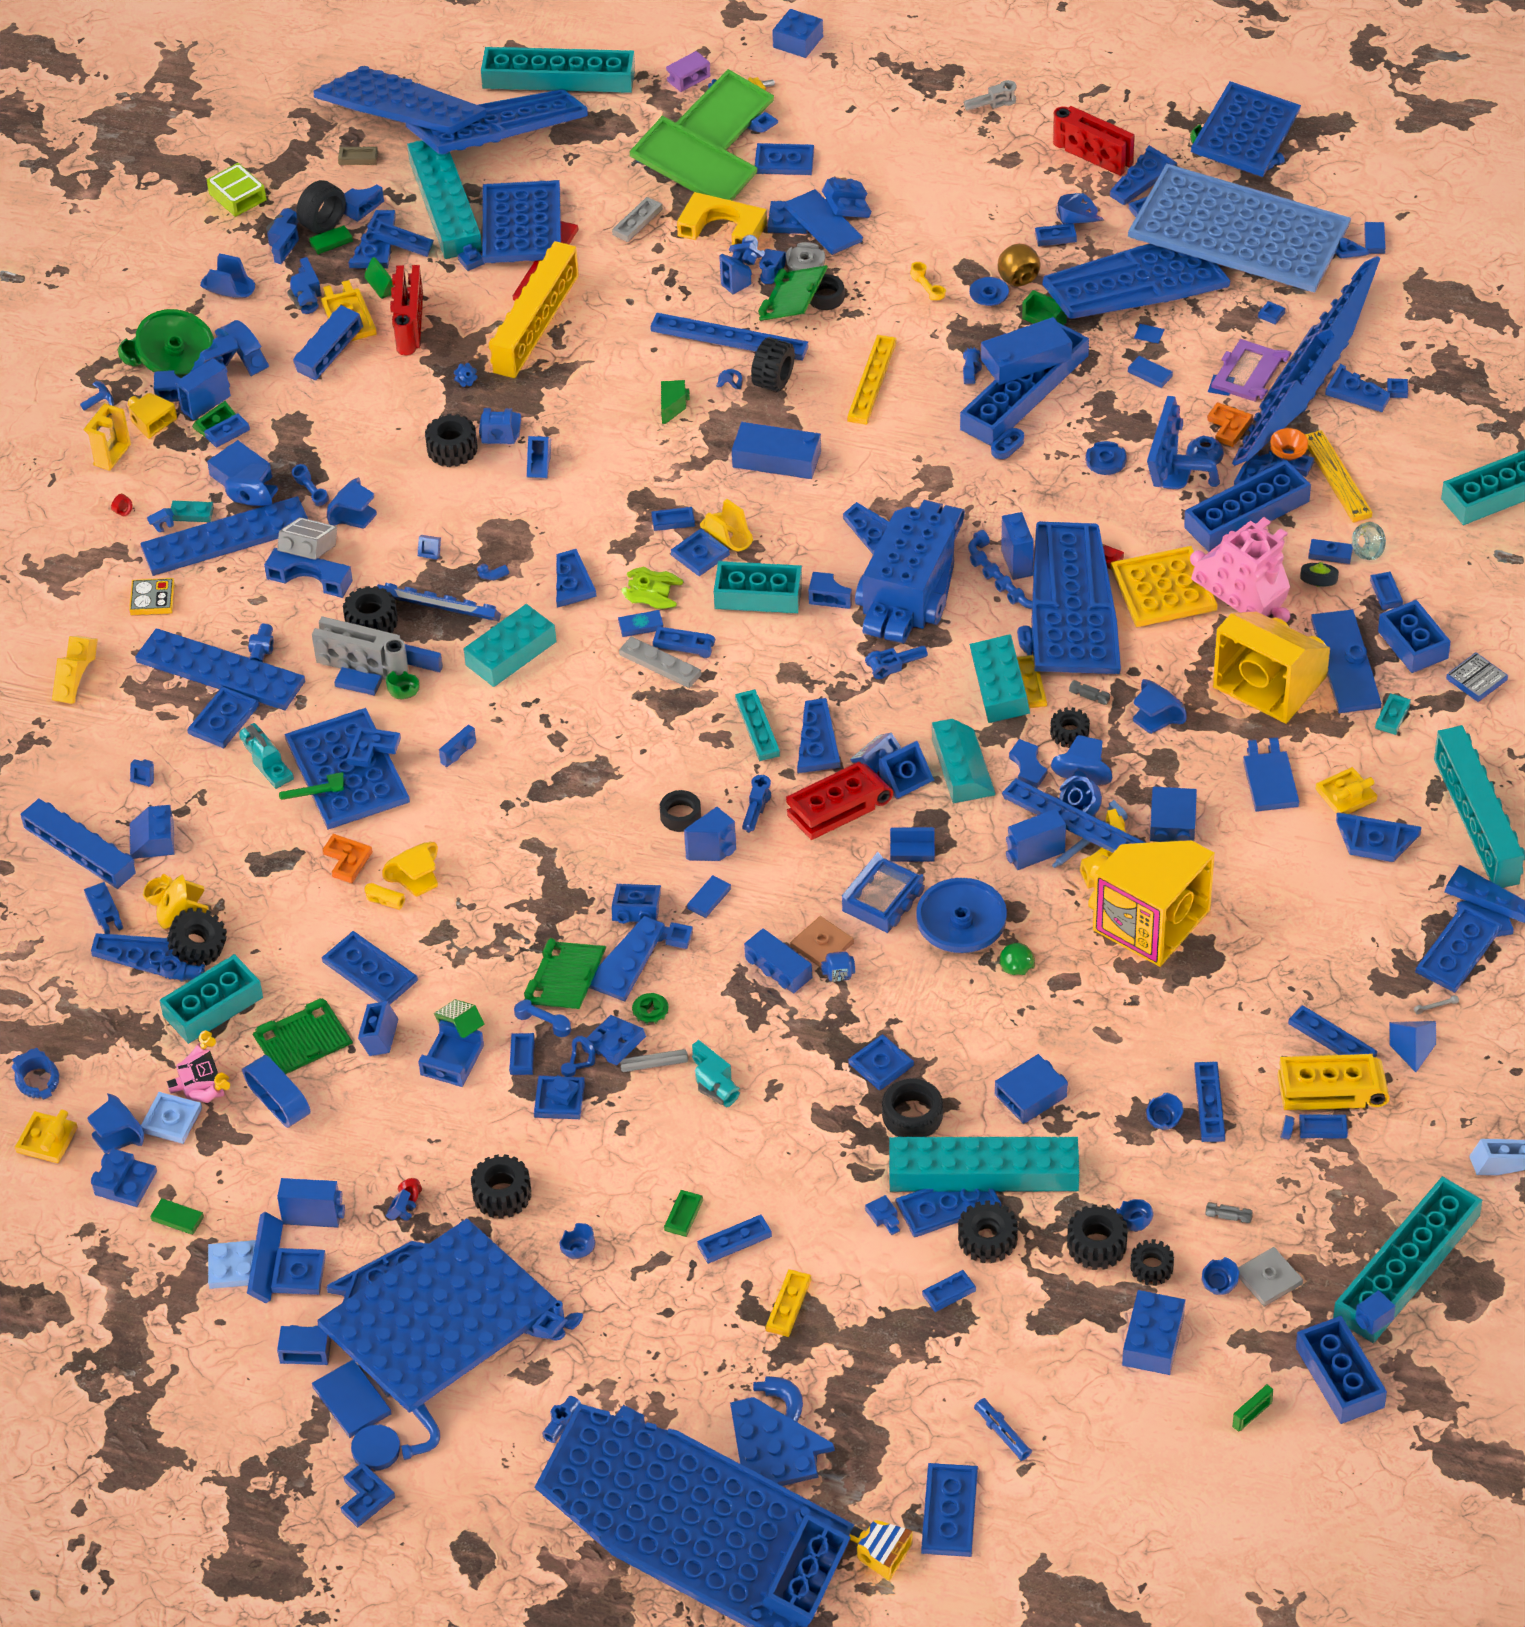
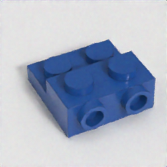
M836 177L826 180L822 193L835 215L870 217L872 211L865 201L868 193L861 182L853 179L841 180Z
M231 334L225 337L223 335L216 337L211 347L200 353V357L194 363L191 372L212 358L228 366L239 348L236 339Z
M616 884L612 901V921H618L622 924L639 922L644 916L657 921L661 885Z
M112 1148L109 1154L105 1153L101 1160L102 1167L99 1172L95 1171L93 1173L91 1185L96 1196L138 1207L157 1173V1168L155 1165L135 1160L134 1154Z

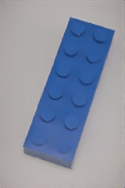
M1284 460L1186 509L1184 528L1210 552L1221 544L1223 536L1229 534L1230 531L1236 532L1250 521L1256 524L1263 517L1272 521L1310 502L1311 484L1287 460Z

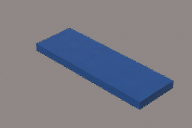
M1354 610L1311 614L1316 637L1320 638L1326 646L1330 647L1327 676L1338 713L1381 708L1382 703L1367 655L1365 661L1360 664L1350 663L1345 658V649L1349 644L1359 643L1364 646Z

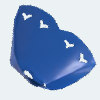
M1084 193L1062 195L1058 200L1056 214L1062 224L1104 221L1102 217L1097 215L1098 210L1093 201Z

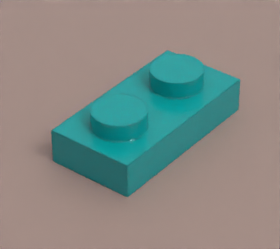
M172 500L173 521L211 522L214 510L213 502Z
M1390 693L1376 721L1375 729L1396 735L1410 707L1411 699Z

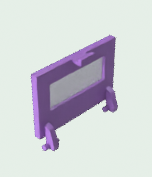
M1240 339L1232 353L1226 351L1221 361H1224V365L1212 382L1211 387L1256 402L1259 396L1260 399L1265 397L1268 392L1265 386L1282 359L1284 362H1287L1292 353L1287 350H1274Z

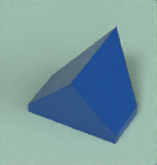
M1436 1021L1389 1022V1045L1415 1072L1418 1071L1436 1045Z

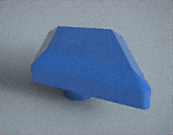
M1341 238L1340 245L1335 254L1341 259L1369 255V250L1347 238Z

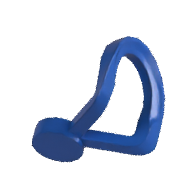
M734 369L722 371L718 377L716 387H722L726 382H729L733 388L740 390L742 388L741 373ZM734 374L738 377L737 383L733 381Z
M577 1036L573 1039L570 1063H565L561 1066V1074L563 1076L572 1077L575 1075L576 1069L590 1067L595 1064V1049L587 1038ZM577 1042H581L587 1047L589 1051L587 1062L574 1064Z

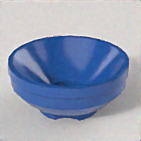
M1203 435L1193 439L1188 444L1186 455L1191 458L1209 459L1217 465L1222 461L1224 451L1222 444L1218 440ZM1207 442L1210 443L1211 446L1203 447L1200 445V443Z

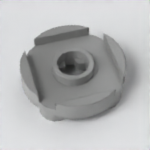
M810 242L798 243L797 247L789 248L786 253V265L789 268V272L824 266L825 252L821 251L817 244Z

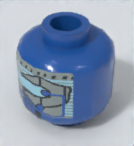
M846 951L828 953L825 961L821 962L822 974L827 975L831 982L850 980L852 974H855L854 957L850 956Z

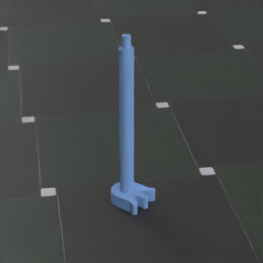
M1115 800L1109 803L1107 809H1116L1118 815L1122 816L1125 822L1128 819L1125 810ZM1084 838L1058 857L1052 866L1054 868L1058 865L1061 866L1088 845L1090 841Z

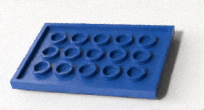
M1229 81L1194 141L1191 153L1263 177L1299 114L1301 105Z
M560 180L483 184V263L543 260L547 249L551 248L554 241L561 243Z
M366 708L285 734V740L307 787L328 783L326 775L344 773V790L311 795L327 830L410 803L409 795L388 753L374 752L369 768L347 764V757L358 727L376 729Z

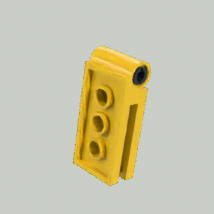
M1373 1054L1280 1057V1069H1278L1277 1077L1284 1110L1365 1108L1366 1102L1371 1107H1382L1389 1102L1390 1097L1383 1064L1379 1058L1373 1057Z

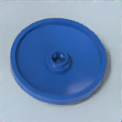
M951 878L938 882L925 891L917 905L916 919L922 936L935 947L954 953H969L990 946L1001 936L1006 926L1007 910L1002 896L987 883L972 878Z

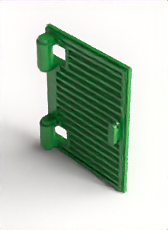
M828 266L786 272L783 268L779 269L774 278L776 284L769 299L763 300L758 310L759 320L764 321L805 314ZM788 278H790L789 281H786V282H783V281H782L783 279H788ZM774 309L773 312L767 313V310Z
M553 938L548 939L542 952L543 959L535 977L529 981L525 989L524 1000H530L531 1005L580 1009L607 947L556 942ZM561 950L559 956H553L552 951ZM535 990L543 991L541 997H534Z
M323 998L306 1004L304 1010L275 1022L271 1020L258 1026L255 1029L256 1032H253L252 1035L263 1053L270 1057L285 1074L353 1044L337 1016ZM321 1008L324 1014L315 1018L312 1012ZM272 1030L275 1037L266 1041L263 1034Z

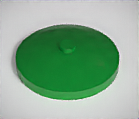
M164 309L151 313L141 321L136 331L134 345L139 359L152 372L174 370L175 375L182 378L191 372L194 363L200 357V353L211 347L214 336L207 324L194 314L178 309Z

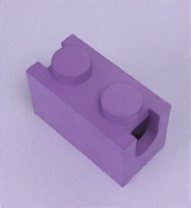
M697 51L666 66V70L670 73L667 81L680 92L711 77L710 62Z

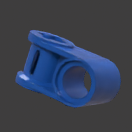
M765 249L764 257H762L759 263V267L762 269L760 275L762 283H775L774 278L779 269L784 268L786 263L785 251Z

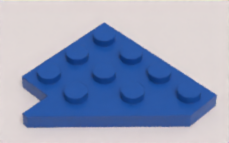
M410 1241L328 1284L327 1293L344 1296V1302L424 1248L428 1243Z
M755 1397L730 1402L741 1465L781 1486L819 1478L815 1455L835 1451L832 1442Z

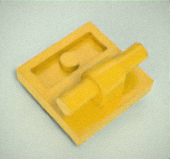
M1353 767L1316 783V791L1336 814L1337 812L1350 814L1377 801V794L1371 789V786L1375 784L1373 778L1369 777L1364 780Z
M63 1109L59 1111L57 1117L34 1111L15 1146V1150L20 1154L59 1164L78 1128L77 1122L67 1120L68 1112Z

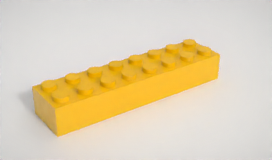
M554 241L551 248L547 249L544 259L539 262L535 273L531 274L527 286L523 287L520 297L515 300L513 308L506 314L505 321L502 325H499L495 337L491 338L489 342V349L491 350L490 363L493 367V373L511 378H516L579 276L576 246Z

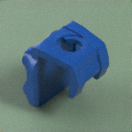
M484 408L479 426L481 443L515 444L520 436L521 414L512 412V408H505L504 412H491V408Z

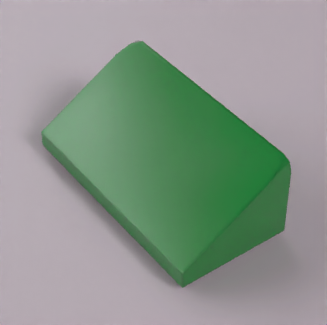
M373 257L364 277L378 296L383 299L391 296V287L394 286L390 275L379 261Z
M224 401L196 420L192 427L205 437V430L236 415V413Z

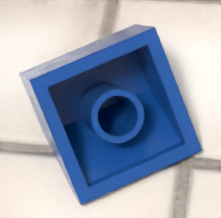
M170 805L147 807L130 822V856L133 859L175 855L174 820Z
M715 807L684 829L686 859L689 861H721L725 857L732 855L736 850L735 821L719 807Z

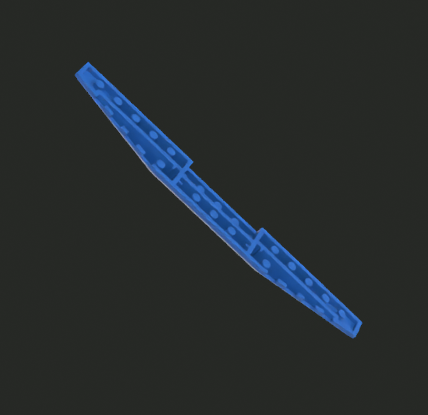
M1379 256L1365 261L1352 276L1351 283L1345 285L1341 290L1343 295L1339 300L1334 299L1331 302L1332 308L1328 313L1326 311L1323 312L1319 317L1321 322L1310 328L1260 404L1261 412L1255 414L1253 419L1256 422L1254 425H1250L1248 429L1250 435L1244 437L1242 441L1244 445L1238 449L1232 462L1234 466L1251 459L1270 441L1276 431L1284 429L1294 418L1308 408L1307 404L1315 397L1318 387L1324 383L1323 379L1332 371L1333 364L1341 357L1340 353L1349 344L1348 341L1353 335L1381 258Z

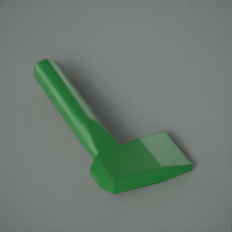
M344 773L326 775L328 780L326 784L279 792V799L286 800L330 791L344 790Z

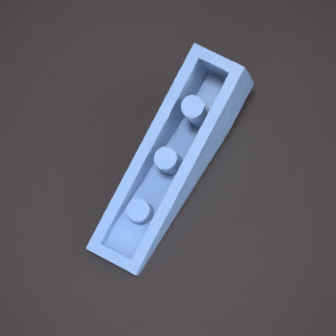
M1480 1139L1469 1156L1476 1175L1497 1176L1525 1170V1140Z

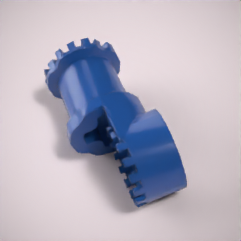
M972 347L970 349L967 348L963 352L965 360L963 366L964 384H975L974 375L982 369V364L979 361L981 352L977 348L975 349V347L973 349Z
M166 956L160 962V974L163 977L165 976L166 979L168 977L169 979L180 980V982L185 980L191 981L201 975L202 972H205V964H201V966L187 965L186 962H181L175 956ZM173 964L176 968L174 970H167L164 966Z

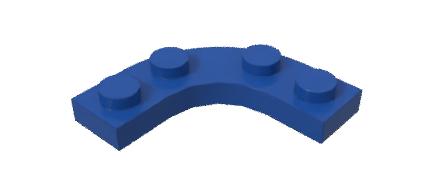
M1272 450L1269 451V454L1254 455L1243 464L1234 480V485L1285 459L1276 456ZM1283 450V452L1287 454L1294 453L1292 451ZM1302 455L1288 462L1302 476L1307 477L1314 464V458Z

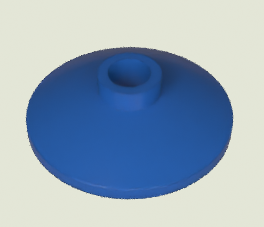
M983 277L971 284L969 294L976 303L993 306L1007 299L1009 288L1001 279Z

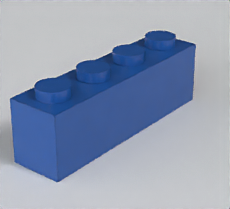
M340 305L331 314L330 318L320 326L316 334L307 341L302 350L295 355L293 361L297 372L316 381L363 327L360 314Z

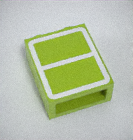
M239 163L206 179L209 194L234 217L267 200L264 185Z

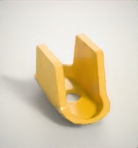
M728 499L723 501L722 513L711 514L709 512L700 524V527L728 549L736 552L747 549L753 541L743 509ZM728 532L733 534V536L730 539Z
M431 841L424 842L391 858L383 867V879L391 883H400L416 897L436 888L438 881L433 870L436 869L434 860L438 852L437 844Z
M183 874L175 878L157 906L156 917L161 928L167 929L171 927L175 916H179V913L183 910L187 913L188 908H193V911H196L197 908H202V912L206 913L209 910L208 906L197 903L205 891L204 886L185 880Z

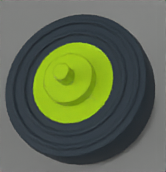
M1323 562L1304 564L1300 572V579L1303 582L1316 587L1335 585L1339 576L1337 568Z

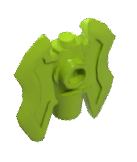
M645 566L627 572V577L633 578L628 582L630 589L623 587L621 591L631 603H645L656 609L677 606V603L669 599L668 596L671 585H682L684 583L681 578L668 571H651Z

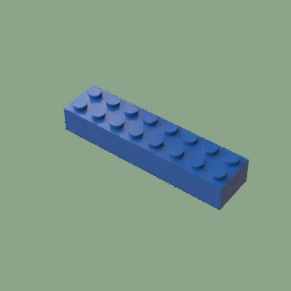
M1058 323L1072 341V360L1001 385L994 380L960 412V430L991 446L993 441L1006 430L1018 424L1089 356V338Z

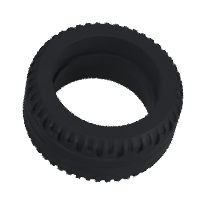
M319 180L313 182L302 192L296 208L298 221L314 233L322 234L332 230L344 214L346 207L345 195L340 188L328 181Z
M919 1078L899 1080L893 1083L884 1093L882 1099L883 1122L887 1129L898 1137L930 1136L938 1129L943 1119L942 1096L938 1089L926 1080ZM906 1101H920L930 1107L926 1114L919 1117H905L894 1109Z

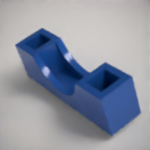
M277 548L273 549L264 564L266 579L286 584L297 577H313L322 583L324 594L340 598L344 597L353 581L351 566L319 558L314 560L278 551Z

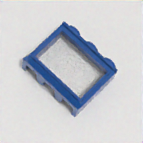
M877 852L842 894V911L888 933L893 926L896 927L904 912L910 910L916 897L922 895L925 885H923V874L918 875L883 858Z

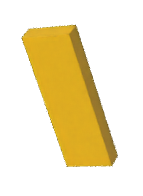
M1034 655L1017 657L1029 709L1047 706L1040 671L1034 670Z
M788 1269L766 1324L767 1332L786 1337L790 1336L812 1280L810 1274Z

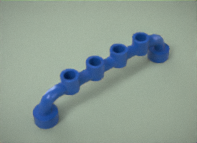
M984 530L974 533V539L968 545L972 565L974 567L982 565L984 567L982 569L984 577L986 579L994 577L997 590L999 592L1004 590L1009 592L1007 598L1011 604L1019 602L1025 608L1032 609V601L1025 597L1022 589L1016 588L1012 584L1010 577L1004 576L997 564L991 563L987 559L985 552L979 551L976 548L977 546L983 548L990 544L988 534Z

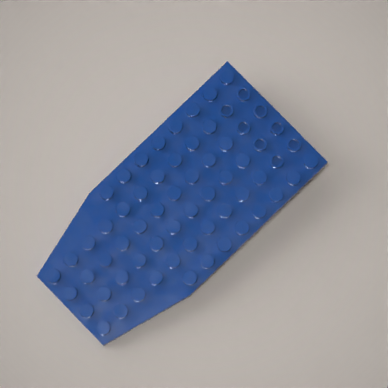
M578 1403L534 1487L614 1557L746 1627H807L817 1611L851 1538L849 1535L854 1527V1524L677 1430L670 1428L668 1430L661 1429L656 1424L649 1422L643 1424L633 1421L632 1418L627 1416H614L609 1411Z

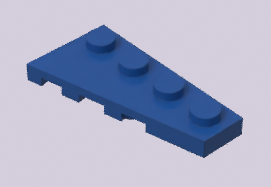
M395 210L375 211L367 226V232L363 234L360 245L354 251L355 255L348 262L349 268H367L371 259L375 257L383 268L388 269L391 244L374 239L372 236L378 221L395 225Z
M827 699L805 701L797 773L840 768V758Z
M95 933L91 954L93 957L162 976L160 974L161 959L166 956H173V949L169 950L167 938ZM167 964L164 966V968L167 970H174L176 966L173 964Z

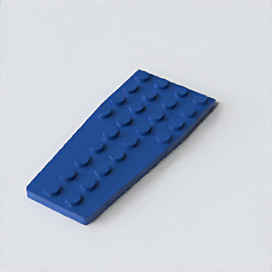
M360 66L358 69L348 72L340 78H335L332 82L323 84L320 88L313 91L314 98L447 134H453L486 117L485 107L412 82L411 79L400 78L395 74H387L382 70L370 69L368 66Z
M560 89L478 104L486 108V117L453 134L407 123L406 127L438 154H447L449 151L465 150L471 146L479 147L489 142L497 143L504 138L588 116V108L567 91Z
M1146 244L1046 275L1043 278L1042 284L1067 317L1073 319L1156 303H1166L1229 287L1231 280L1216 263L1153 244Z
M1045 521L1036 523L1031 617L1035 671L1120 674L1121 664L1117 618L1100 528L1096 523Z

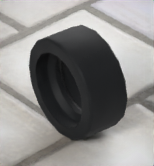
M824 274L816 291L832 289L836 293L828 296L815 293L810 305L819 310H832L844 302L845 288L843 281L839 277Z
M672 791L666 794L659 804L660 820L669 830L684 832V829L701 818L700 800L690 791ZM677 805H685L693 809L689 815L684 817H676L668 813L669 809Z

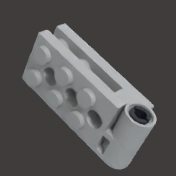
M321 616L318 622L319 629L315 628L312 632L316 663L340 669L344 667L364 673L382 675L384 680L392 671L396 675H401L404 671L409 674L405 643L400 639V635Z

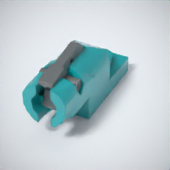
M253 723L240 731L239 737L245 748L252 755L253 764L275 789L294 780L293 773L282 762L280 752L257 724Z
M698 1039L692 1044V1058L698 1065L695 1068V1080L698 1084V1091L726 1108L730 1107L740 1095L738 1091L740 1088L731 1080V1065Z

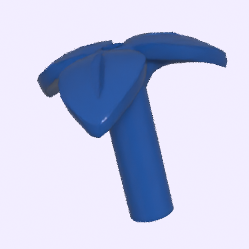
M95 381L92 385L99 389V393L80 403V406L85 411L103 399H106L109 405L114 406V399L102 382Z
M557 1300L553 1303V1313L564 1318L563 1303ZM578 1312L568 1314L565 1317V1324L550 1339L556 1341L564 1338L566 1334L563 1328L565 1327L570 1330L576 1328L582 1321L583 1314Z

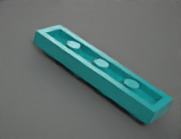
M756 689L735 694V701L758 760L763 761L780 757L779 747Z

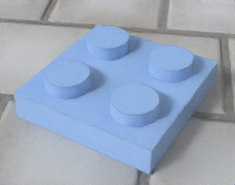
M158 1092L141 1127L144 1134L184 1144L202 1110V1105L200 1102Z
M256 1240L208 1244L209 1289L248 1286Z

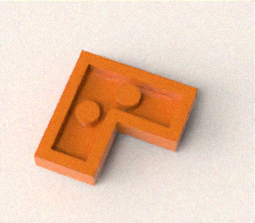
M1217 402L1207 415V419L1209 422L1222 426L1216 433L1215 439L1222 444L1234 447L1252 423L1253 414Z
M332 834L323 848V855L339 860L332 870V877L349 883H353L373 853L371 846L336 834Z

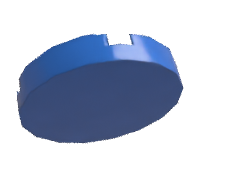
M1102 441L1095 443L1093 447L1087 449L1085 461L1091 471L1097 474L1111 475L1120 472L1125 467L1127 455L1125 449L1118 447L1117 443Z
M370 1425L362 1428L355 1434L351 1442V1452L355 1463L358 1465L363 1462L369 1469L380 1471L390 1467L397 1461L401 1445L397 1433L390 1427Z

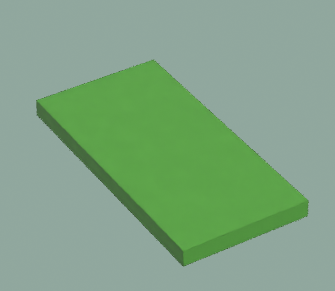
M727 69L676 123L727 150L752 124L751 121L761 115L774 101V95Z
M661 116L630 150V157L689 190L731 201L757 173V167L664 116Z

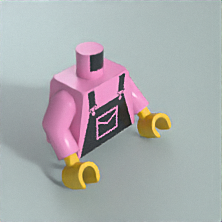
M209 1031L201 1032L199 1036L201 1043H198L193 1051L176 1065L178 1077L166 1081L170 1094L183 1090L186 1099L209 1103L216 1097L224 1096L223 1090L230 1088V1083L227 1081L229 1076L223 1072L218 1073L210 1049L207 1050V1046L213 1047L216 1044L215 1038L211 1037L212 1033Z

